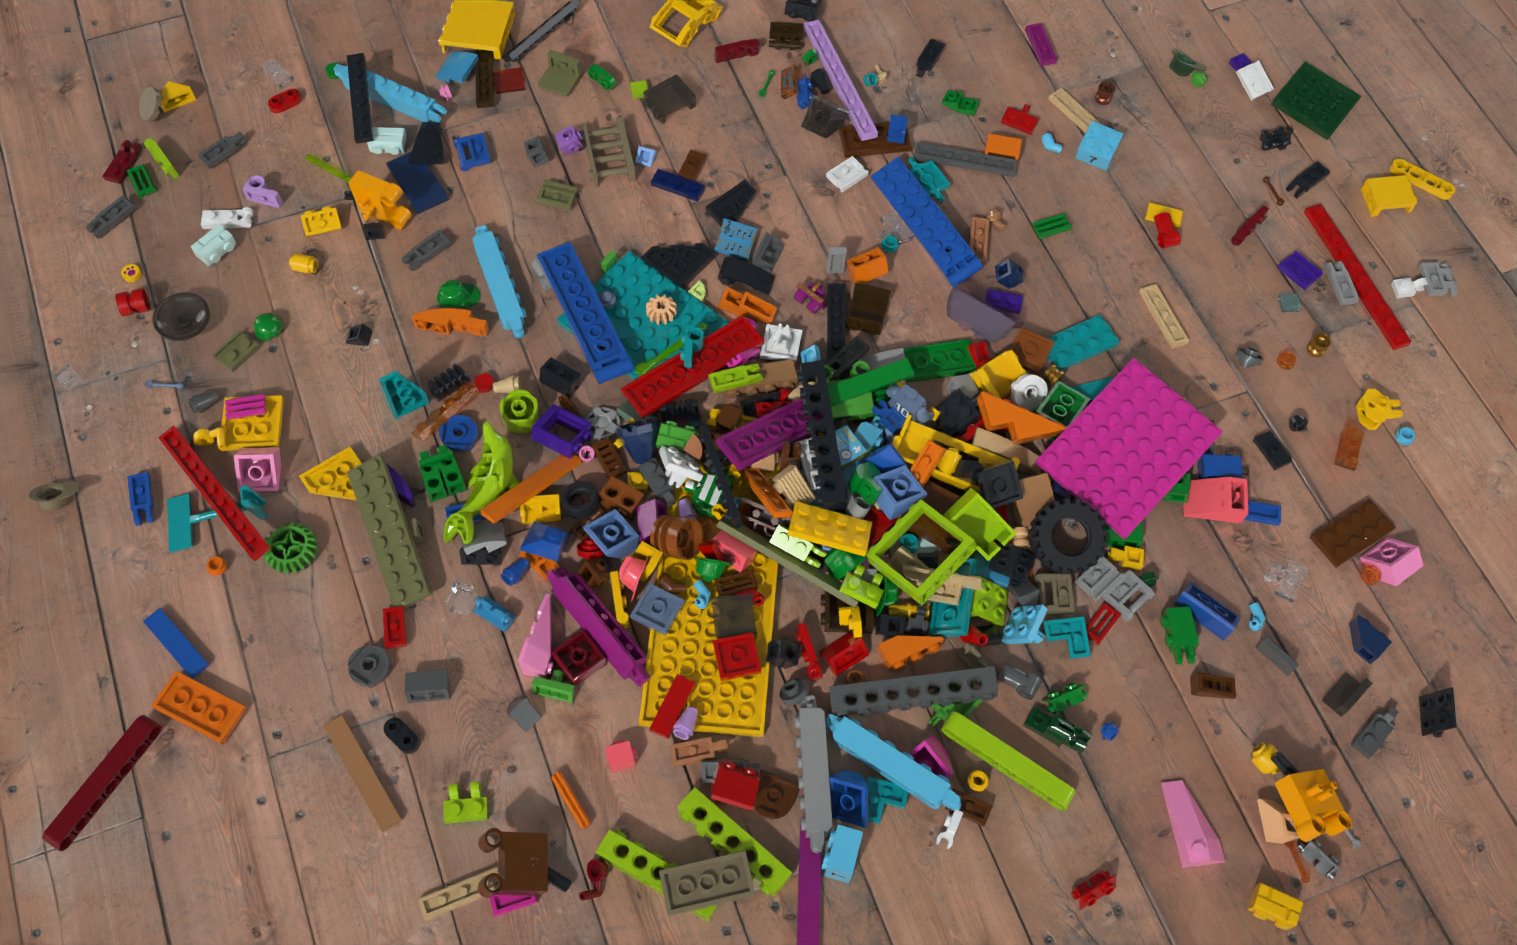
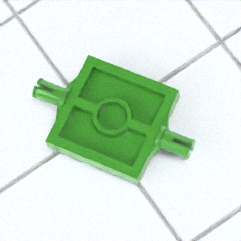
M973 683V684H971L970 686H971L973 689H975V688H974V685H975L976 683ZM951 686L950 690L956 692L960 688L958 686ZM935 689L932 694H937L940 691ZM976 699L970 703L953 702V704L948 706H942L941 704L932 705L931 707L936 713L928 722L932 723V726L935 727L941 719L947 720L952 711L960 713L967 718L983 700Z

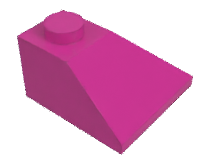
M935 735L924 740L909 753L914 758L913 761L918 764H926L932 769L931 772L937 776L941 774L948 778L953 774L948 752Z

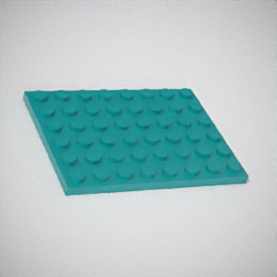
M630 251L592 285L597 295L604 291H610L616 297L613 307L605 309L633 364L634 371L626 374L633 380L679 354L681 349H685V344H682V333H686V326L702 329L705 338L730 323ZM657 294L659 297H662L664 294L666 298L672 297L673 302L676 303V317H673L672 322L667 321L666 325L663 322L657 325L656 321L651 323L650 318L646 315V304L649 303L650 297L656 299ZM565 313L557 318V323L573 334L565 318Z

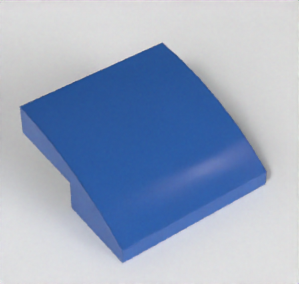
M891 443L876 449L873 455L860 459L857 463L858 466L861 463L872 462L882 474L904 465L910 470V467Z

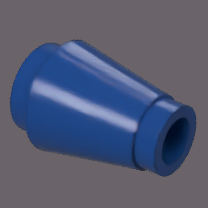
M521 558L503 569V573L500 576L507 585L512 586L519 582L530 567V564L525 558Z

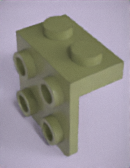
M550 50L547 54L549 67L538 82V86L556 94L568 96L582 75L581 62L575 57Z

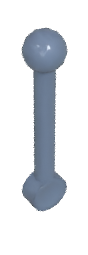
M148 380L145 383L147 388H152L153 386L176 387L180 390L184 388V383L182 382L177 384L153 383L151 380Z

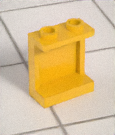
M1406 175L1366 179L1360 189L1371 217L1378 216L1381 210L1405 208L1406 212L1409 213L1417 204V198Z
M1010 349L971 372L970 376L980 393L987 391L1001 399L1012 391L1011 384L1020 376L1027 374V372L1020 365L1016 353Z

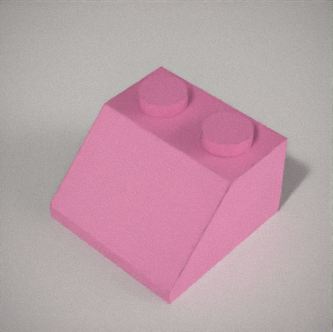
M279 447L240 448L234 454L238 492H240V487L246 485L255 492L279 490L282 466Z
M1386 537L1360 556V560L1380 581L1394 586L1401 584L1424 566L1419 546Z

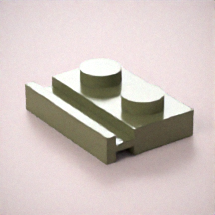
M544 180V185L537 196V203L570 211L576 194H578V187Z
M239 330L212 355L225 367L234 372L261 347L252 338Z

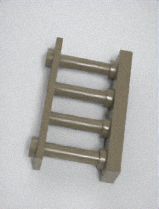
M623 117L616 118V125L614 127L587 131L586 123H582L583 130H581V133L584 137L582 141L586 143L591 170H589L590 181L594 180L595 187H599L598 178L619 174L628 175L629 182L636 181L635 168ZM611 134L619 136L615 141L590 144L589 140L592 137ZM615 147L622 149L619 154L594 158L592 151ZM620 160L625 162L623 167L596 171L595 164Z

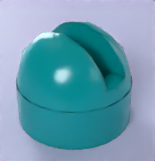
M868 73L863 77L866 86L872 87L877 84L878 79L875 73Z

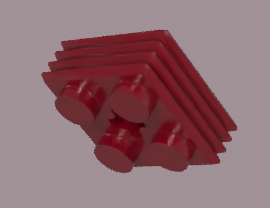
M584 629L551 651L552 658L574 687L607 665L606 657ZM576 656H583V659L581 661L576 660Z

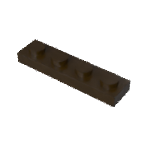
M492 51L475 52L479 58L475 64L477 108L494 107Z

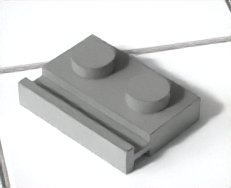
M1104 556L1098 559V564L1090 567L1089 570L1085 571L1075 581V584L1086 594L1091 595L1095 602L1124 575L1118 572L1117 568Z

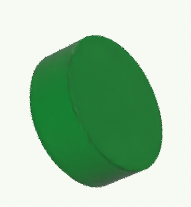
M811 49L803 55L802 60L806 65H811L818 59L819 54L815 49Z
M333 62L326 66L325 71L330 79L339 78L335 75L333 69L339 63Z

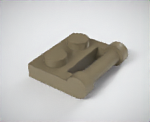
M1037 574L1034 576L1037 588L1040 590L1039 605H1044L1048 609L1045 615L1074 613L1071 574ZM1046 582H1050L1052 605H1047Z

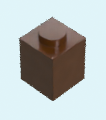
M725 403L716 421V431L727 434L737 429L742 421L743 410L736 405Z

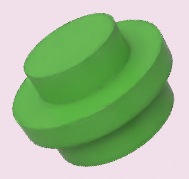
M1194 72L1191 75L1190 81L1194 86L1202 87L1206 84L1207 78L1202 72Z

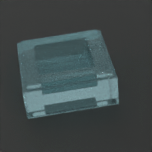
M1280 294L1278 296L1281 312H1299L1301 310L1298 294Z

